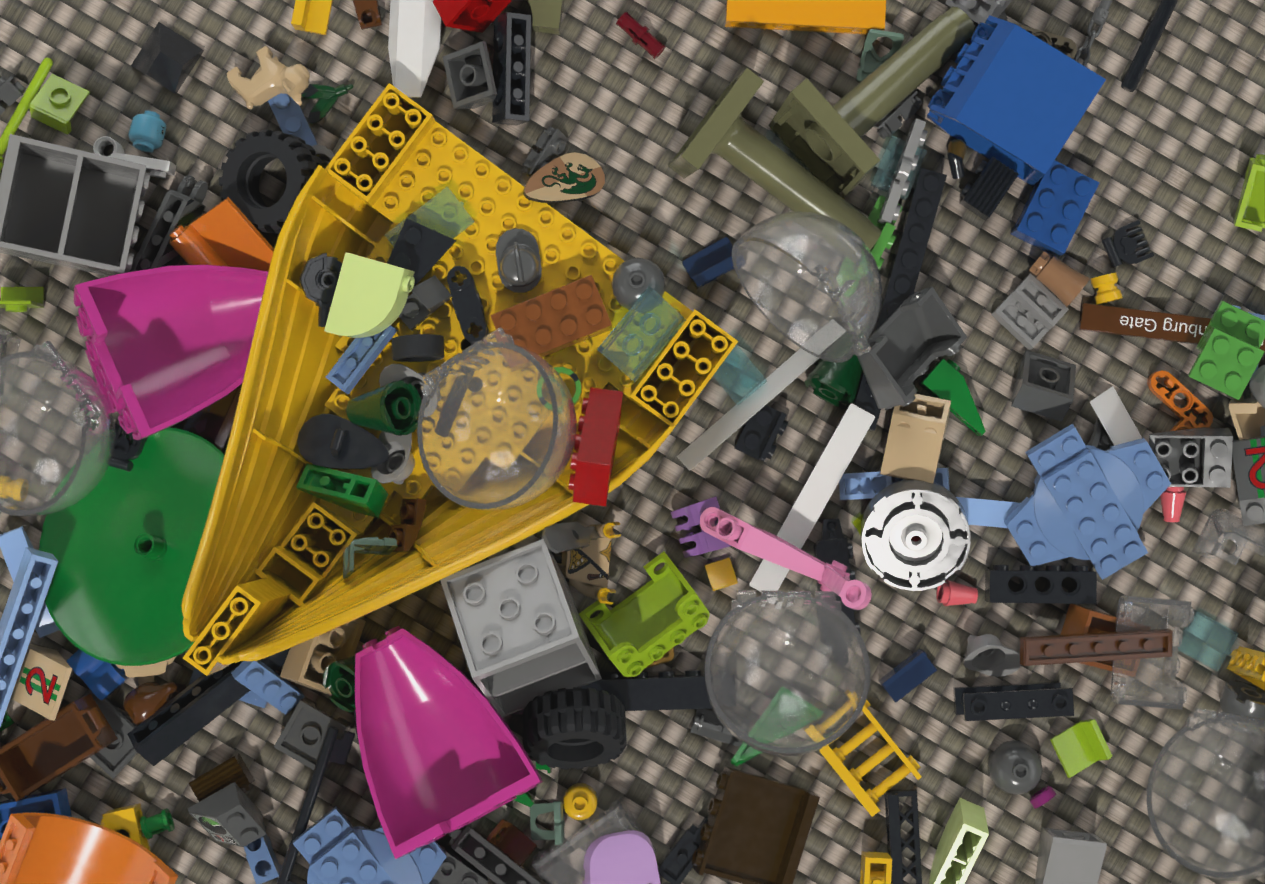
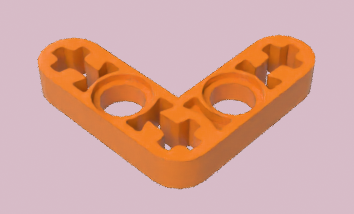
M1161 370L1149 376L1147 381L1149 390L1181 419L1170 431L1201 427L1209 428L1213 423L1212 412L1171 373ZM1156 377H1165L1166 380L1164 381V384L1169 389L1173 388L1174 386L1176 387V389L1171 391L1169 395L1166 397L1165 394L1169 391L1164 387H1156L1158 383ZM1177 393L1184 394L1187 399V403L1183 408H1178L1174 404L1173 399ZM1191 409L1196 414L1203 413L1204 416L1202 419L1204 421V424H1196V416L1192 413H1187L1185 415L1184 412Z

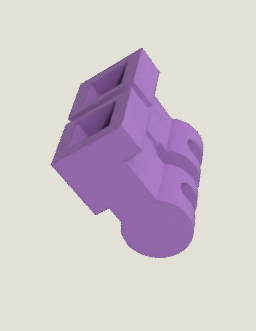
M714 496L670 512L672 519L683 515L688 517V522L675 526L676 531L683 529L688 531L692 529L691 527L699 525L700 516L705 509L709 507L720 509L717 497ZM703 530L695 534L690 532L685 537L679 538L680 544L689 541L696 543L694 548L683 551L684 558L731 546Z

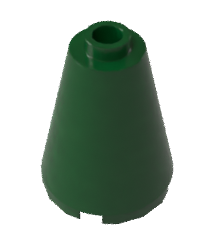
M857 332L845 335L807 376L805 386L808 388L811 385L815 388L813 394L825 402L838 407L841 403H846V408H848L855 401L862 374V367L856 353L866 342V338Z
M399 380L352 398L347 404L346 412L348 419L353 424L402 436L414 432L419 426L421 419L417 420L418 411H422V402L415 386Z
M355 655L331 663L323 673L324 688L328 687L332 694L329 698L336 706L347 712L356 710Z

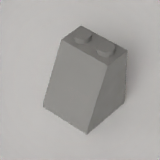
M1041 827L1035 884H1098L1107 843L1093 833Z

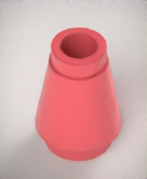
M1168 487L1160 495L1164 516L1163 521L1180 522L1187 493L1184 487Z
M946 580V583L937 587L936 598L937 602L943 603L944 606L975 604L978 599L977 588Z

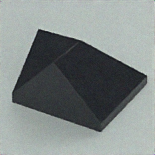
M158 22L131 66L169 91L177 94L204 50Z

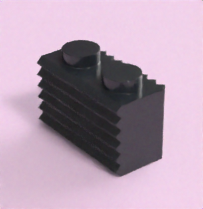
M991 157L988 162L983 160L974 172L978 176L973 184L968 181L959 194L963 197L959 204L985 221L990 218L1019 175L995 157Z

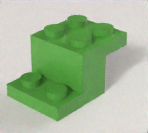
M1221 300L1196 347L1200 353L1188 376L1239 400L1265 352L1260 349L1265 338V320Z

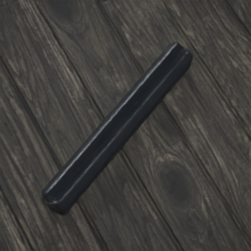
M1161 0L1121 84L1122 89L1128 92L1136 90L1178 0Z

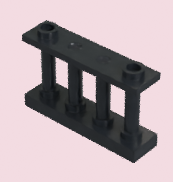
M1060 682L953 687L954 712L956 715H964L965 721L1074 716L1073 688H1061Z

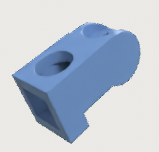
M267 834L244 846L246 858L256 884H262L279 877L282 865L278 863Z

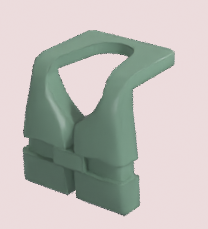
M870 29L865 39L856 81L861 82L897 52L904 40V35ZM878 37L891 38L892 49L888 54L880 58L876 54L872 43Z
M367 537L353 540L343 552V578H348L354 571V553L389 555L392 550L398 547L397 540L387 537L383 539Z
M561 801L538 803L530 807L532 840H555V845H561L565 841L564 811ZM554 811V831L538 828L536 825L537 816Z

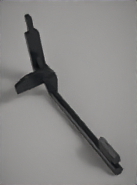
M329 726L277 884H307L306 880L292 874L299 852L293 845V840L306 831L328 762L346 765L356 735L355 733L344 730L341 738L338 739L339 729Z

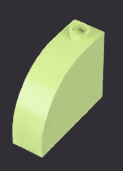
M345 252L324 331L351 338L370 337L384 331L401 314L408 294L414 287L415 279L413 276L415 271Z
M959 798L939 841L932 863L929 884H965L989 835L983 807Z

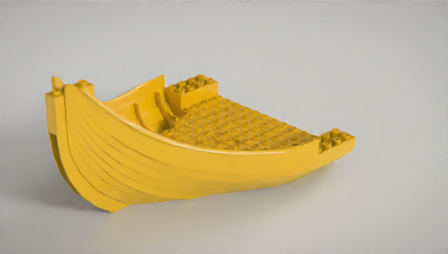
M389 83L324 169L318 165L296 197L279 233L261 299L229 441L205 527L182 599L183 633L191 642L195 641L183 659L206 676L220 671L232 663L264 659L329 632L427 587L530 537L588 506L589 504L572 502L574 490H568L570 474H575V471H572L570 466L572 453H576L574 444L576 434H579L580 415L585 416V414H581L583 398H589L590 388L623 392L619 434L608 492L610 493L653 456L738 341L697 310H690L666 291L659 304L649 311L638 313L622 307L613 295L611 284L613 274L619 265L625 262L623 259L547 203L527 199L523 194L525 188L523 185L436 122L431 113ZM406 218L456 240L453 246L449 248L418 284L435 275L450 292L447 282L448 272L455 266H462L468 269L482 301L484 316L489 330L488 339L481 345H477L473 353L463 352L461 343L465 337L457 319L452 299L450 298L413 331L398 317L391 324V326L397 329V332L349 395L326 378L327 374L355 338L328 333L324 331L325 327H318L319 307L316 306L314 301L306 298L300 283V276L307 260L327 253V256L338 258L337 260L343 263L345 252L387 263ZM511 229H523L530 232L536 239L539 248L542 268L541 278L532 290L524 293H517L507 289L501 282L498 272L496 244L499 237ZM462 274L457 275L458 280L454 282H457L459 286L464 285L463 280L467 278H464ZM592 275L611 321L612 330L512 369L503 347L498 342L499 336L490 315ZM474 325L472 327L473 331L469 334L477 338L482 329ZM414 334L441 335L444 338V358L425 362L394 361L392 339L397 336ZM464 360L474 365L472 375L481 377L483 381L482 387L477 391H472L466 387L448 434L445 438L434 435L432 430L458 366ZM391 364H402L417 373H425L435 380L438 393L440 394L436 400L435 408L429 415L417 418V420L421 419L419 426L412 432L411 452L415 459V467L403 484H396L394 482L380 483L387 491L388 497L379 518L350 511L296 488L306 464H311L300 454L297 444L299 431L310 418L320 414H333L349 420L346 412L348 402L354 397L379 388L380 374L385 367ZM554 367H565L572 370L582 384V394L579 402L567 411L550 409L542 402L539 396L538 384L541 377L546 371ZM556 374L550 377L545 385L547 399L557 405L569 402L576 392L574 380L565 374ZM360 426L368 432H370L371 434H373L376 438H378L380 433L382 432L379 430ZM372 467L365 469H333L374 479L371 473ZM419 498L427 500L420 531L408 552H391L389 555L354 553V571L348 578H343V552L353 540L367 537L388 538L391 524H400V508L403 499Z

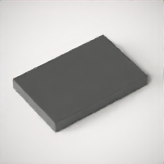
M88 689L80 698L89 694L92 695L118 740L95 753L90 758L114 779L138 754L127 735L136 726L109 698L101 701Z

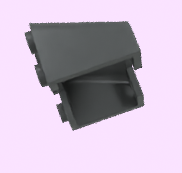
M933 287L919 290L908 297L856 353L878 409L885 408L888 410L894 406L902 405L904 407L912 403L916 398L915 394L917 392L913 381L929 369L928 365L940 356L947 355L950 357L956 354L961 349L960 345L967 338Z

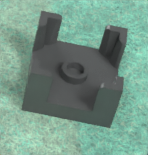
M305 697L300 700L275 743L274 748L315 770L329 726L339 729L337 738L340 739L344 730L347 731L351 723L341 717L336 719L316 708L317 703Z

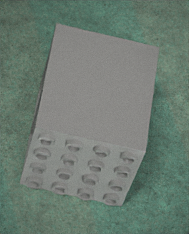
M10 134L0 179V253L105 276L128 273L131 270L134 254L129 253V248L134 247L139 232V227L134 226L135 222L139 223L145 200H141L140 196L144 197L150 179V173L145 172L146 165Z
M544 539L463 569L440 580L472 679L486 698L490 700L501 717L525 709L530 701L538 695H544L545 692H554L562 688L573 689V687H582L602 679L569 585Z

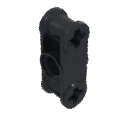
M455 266L447 275L453 307L464 337L471 344L481 345L489 336L482 301L469 270L462 266ZM462 274L464 278H467L463 280L464 285L459 286L457 282H454L458 280L457 275ZM474 325L482 329L477 338L469 334L473 331L472 327Z

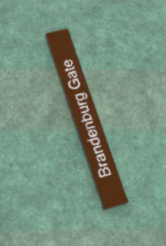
M1083 303L1079 330L1198 345L1211 319ZM1265 338L1260 346V349L1265 351Z

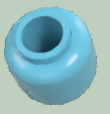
M145 111L144 114L135 115L128 134L133 147L144 152H153L154 149L160 148L166 133V123L160 119L158 113L153 111Z

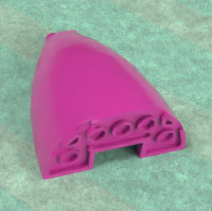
M216 265L165 266L116 274L75 285L74 304L76 307L80 306L78 308L79 316H76L80 335L87 337V349L85 352L92 372L111 412L118 411L120 426L127 434L133 432L134 440L144 439L187 419L224 398L243 383L268 275L267 271Z
M400 626L385 633L387 637L379 643L377 639H373L363 644V650L355 654L356 726L362 764L378 818L395 859L415 851L416 848L428 845L444 837L447 833L466 826L543 782L523 746L490 700L464 673L441 654L404 628L401 629Z

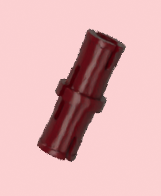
M627 11L616 22V25L633 39L632 42L635 45L639 44L654 59L659 57L666 48L649 32L650 29L647 26L643 27Z

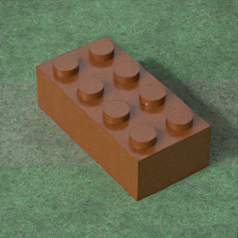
M592 275L490 315L512 369L612 330L611 321Z

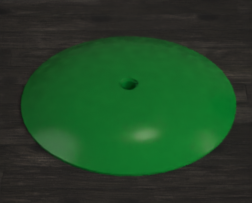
M170 427L147 437L139 457L131 460L134 466L130 472L103 464L104 456L106 454L110 455L106 450V442L94 449L64 480L50 505L43 524L39 550L53 554L58 560L45 598L48 611L57 627L73 645L84 653L111 664L143 666L159 663L184 653L195 642H191L184 636L182 624L184 617L181 604L225 454L203 437L189 431Z

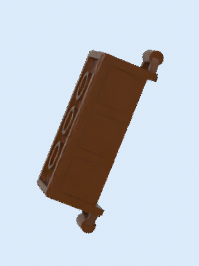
M91 694L75 700L59 710L55 721L45 719L0 748V778L7 787L4 790L0 783V794L11 793L17 802L118 740Z

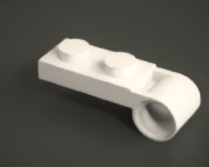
M108 136L100 137L94 143L93 151L95 154L104 156L106 146L113 145L114 151L108 157L146 165V171L150 172L152 177L166 179V175L175 176L176 165L171 161L124 154L122 145Z

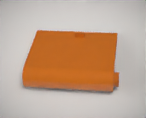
M229 197L185 228L180 225L169 234L172 238L169 244L188 265H216L269 271L274 248Z

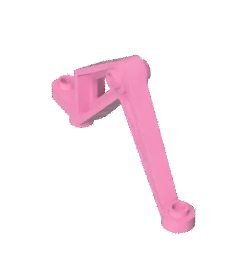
M716 507L705 509L700 516V527L704 532L739 550L818 580L817 582L821 584L820 590L832 596L836 593L841 597L845 606L861 610L869 604L872 596L870 587L859 580H850V573L846 572L848 568L846 565L833 560L832 564L825 563L775 534L752 526Z

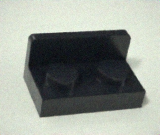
M765 405L746 422L734 449L761 462H764L766 458L771 459L777 447L773 442L777 434L783 435L789 422L784 420L787 414Z

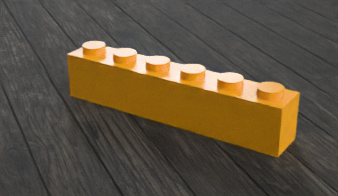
M726 0L725 27L867 35L870 29L885 30L886 0Z

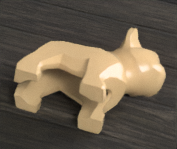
M267 46L256 52L260 67L251 79L241 77V71L238 67L227 72V78L232 88L244 99L247 108L250 110L253 106L262 105L281 93L289 95L301 106V93L308 88L310 72L305 66L296 64L286 67L280 63L276 56L272 58L273 53Z

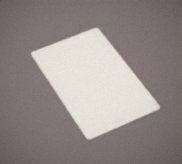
M1113 386L1090 401L1114 446L1142 439Z

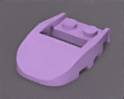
M627 830L607 834L593 841L586 850L583 865L585 879L582 881V884H661L652 842L642 832Z

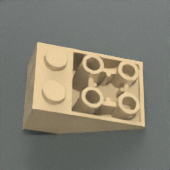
M915 394V400L904 407L902 405L894 406L880 474L933 484L950 416L951 401Z

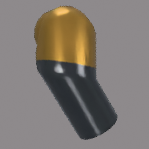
M954 139L948 145L947 157L953 179L965 176L963 160L967 147L961 139Z

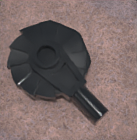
M327 253L307 260L300 276V283L306 298L314 301L316 306L319 307L318 327L326 326L342 263L337 260L338 258L327 256Z

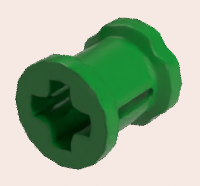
M168 808L163 809L159 814L150 817L142 816L140 818L141 829L147 840L152 839L155 834L166 830L171 832L175 829L174 821Z

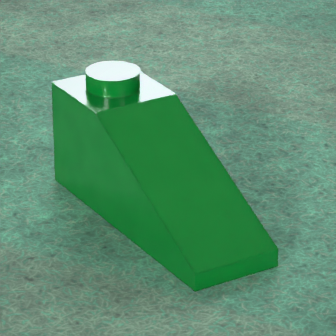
M944 359L939 360L921 380L919 385L935 398L950 400V412L977 436L983 435L986 430L964 376L959 373L960 367L950 359L947 361Z
M308 463L296 486L298 490L345 509L379 518L388 497L387 491L376 479Z

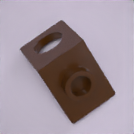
M502 819L486 838L489 843L500 848L519 866H522L537 848V845L513 823Z

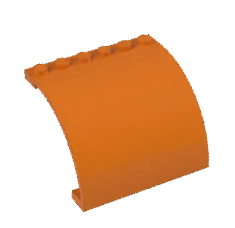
M50 813L11 814L0 841V884H175L178 875L161 859L136 841L107 827L74 817Z

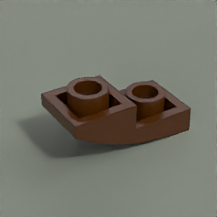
M412 498L402 500L400 524H391L388 538H395L397 540L398 547L392 550V552H408L412 547L423 522L426 499Z

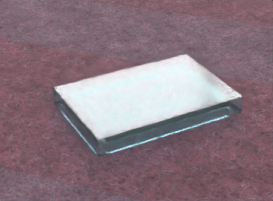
M648 287L597 350L627 377L636 382L682 327L686 319L654 289Z

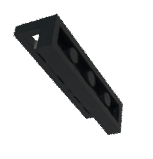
M917 790L887 791L884 793L887 851L892 858L891 884H903V878L908 873L916 880V884H922ZM911 796V807L903 814L899 811L898 797ZM911 813L912 821L907 818ZM905 820L913 826V833L906 841L901 837L900 825ZM912 840H913V843H914V848L909 845V843H910ZM906 847L914 853V860L908 867L902 863V851ZM914 866H915V874H914L913 872H911V869H912Z

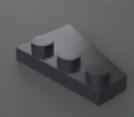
M406 218L387 264L415 271L413 276L415 287L449 248L453 246L456 240Z

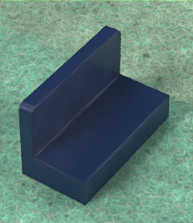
M724 237L687 258L682 264L696 289H699L740 266L744 260L740 253L735 251L729 238Z
M919 648L882 677L879 683L896 703L935 673L937 669L928 659L927 654Z

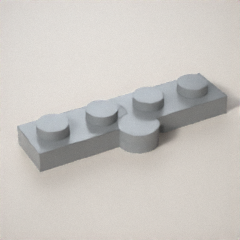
M916 118L911 124L877 221L880 224L891 223L892 220L896 221L899 216L901 206L897 205L901 195H906L910 184L907 178L910 171H914L919 158L918 155H915L917 147L924 144L928 131L924 130L925 121Z

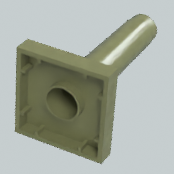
M949 8L833 106L806 78L790 92L768 126L811 174L844 199L880 161L861 137L963 48L965 43L972 38L975 31L972 20L960 8Z
M746 68L729 83L668 167L685 179L699 170L710 154H717L843 250L848 251L858 260H861L875 245L882 230L743 119L741 112L764 82V80Z

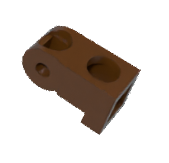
M353 0L362 30L383 25L378 0Z

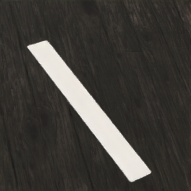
M832 320L684 449L677 458L689 471L692 470L847 335L848 332L835 320Z
M854 404L849 405L777 534L778 537L800 549L803 547L874 421V415ZM763 559L749 585L774 598L790 569Z

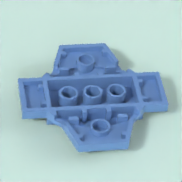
M1071 424L1025 452L1037 471V476L1034 480V494L1030 498L1026 497L1004 523L1032 567L1068 557L1090 560L1099 577L1103 580L1148 553L1137 531L1141 525L1144 512L1171 485V482L1144 438L1111 446L1110 450L1104 451L1097 449L1095 446L1085 445L1078 431Z
M334 807L293 840V845L309 863L307 884H429L447 857L440 845L434 841L395 859L382 825L374 830L361 826L353 827L337 807Z

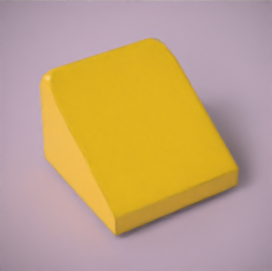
M730 557L704 565L712 591L738 583Z

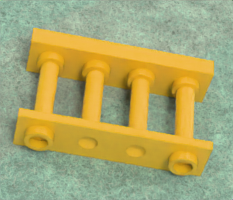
M851 691L848 694L854 701L822 728L819 726L815 729L812 725L803 731L873 817L880 811L876 805L879 802L878 798L909 773H912L919 780L922 776L917 770L921 767L911 755L906 758L867 708L871 704L863 694L856 695ZM861 710L870 723L841 747H835L832 750L826 743L830 739L828 736ZM878 731L887 744L856 769L851 768L848 770L842 763L846 760L845 756ZM895 752L904 764L872 790L869 788L865 791L859 784L863 780L862 777Z

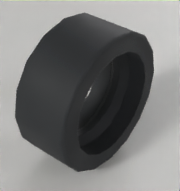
M434 334L394 337L392 339L393 360L398 362H425L443 359L444 338L441 335Z

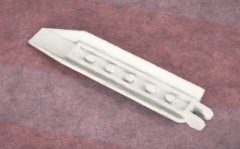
M433 0L390 1L388 50L393 86L409 98H421L440 50L441 17L432 2Z

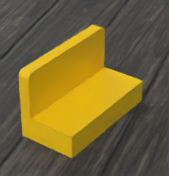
M295 0L291 20L292 26L295 30L326 35L333 0Z

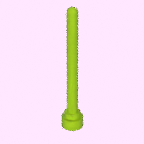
M44 58L0 137V171L4 165L2 163L4 160L2 156L7 149L9 136L16 133L29 109L30 103L37 95L53 65V61L50 58Z

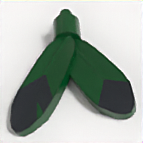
M309 84L308 88L301 93V96L309 99H320L309 113V123L314 124L321 121L335 105L338 97L348 94V90L353 88V84L346 86L342 84L334 88L326 85Z

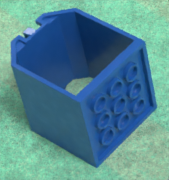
M989 15L985 24L981 22L977 26L970 41L971 45L965 43L955 60L958 63L956 69L951 66L940 84L944 88L943 90H938L932 97L928 105L930 110L927 117L951 137L963 140L966 146L987 159L995 157L1001 163L1017 172L1019 179L1033 186L1047 173L1106 79L1020 26Z

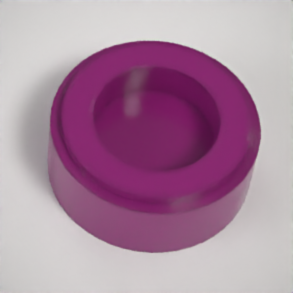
M1046 786L1029 798V802L1036 809L1051 800L1056 793L1051 786Z

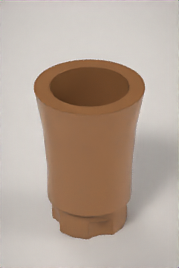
M1046 250L1028 270L1037 276L1036 279L1054 293L1066 307L1069 306L1091 279L1077 272L1055 255L1052 257Z

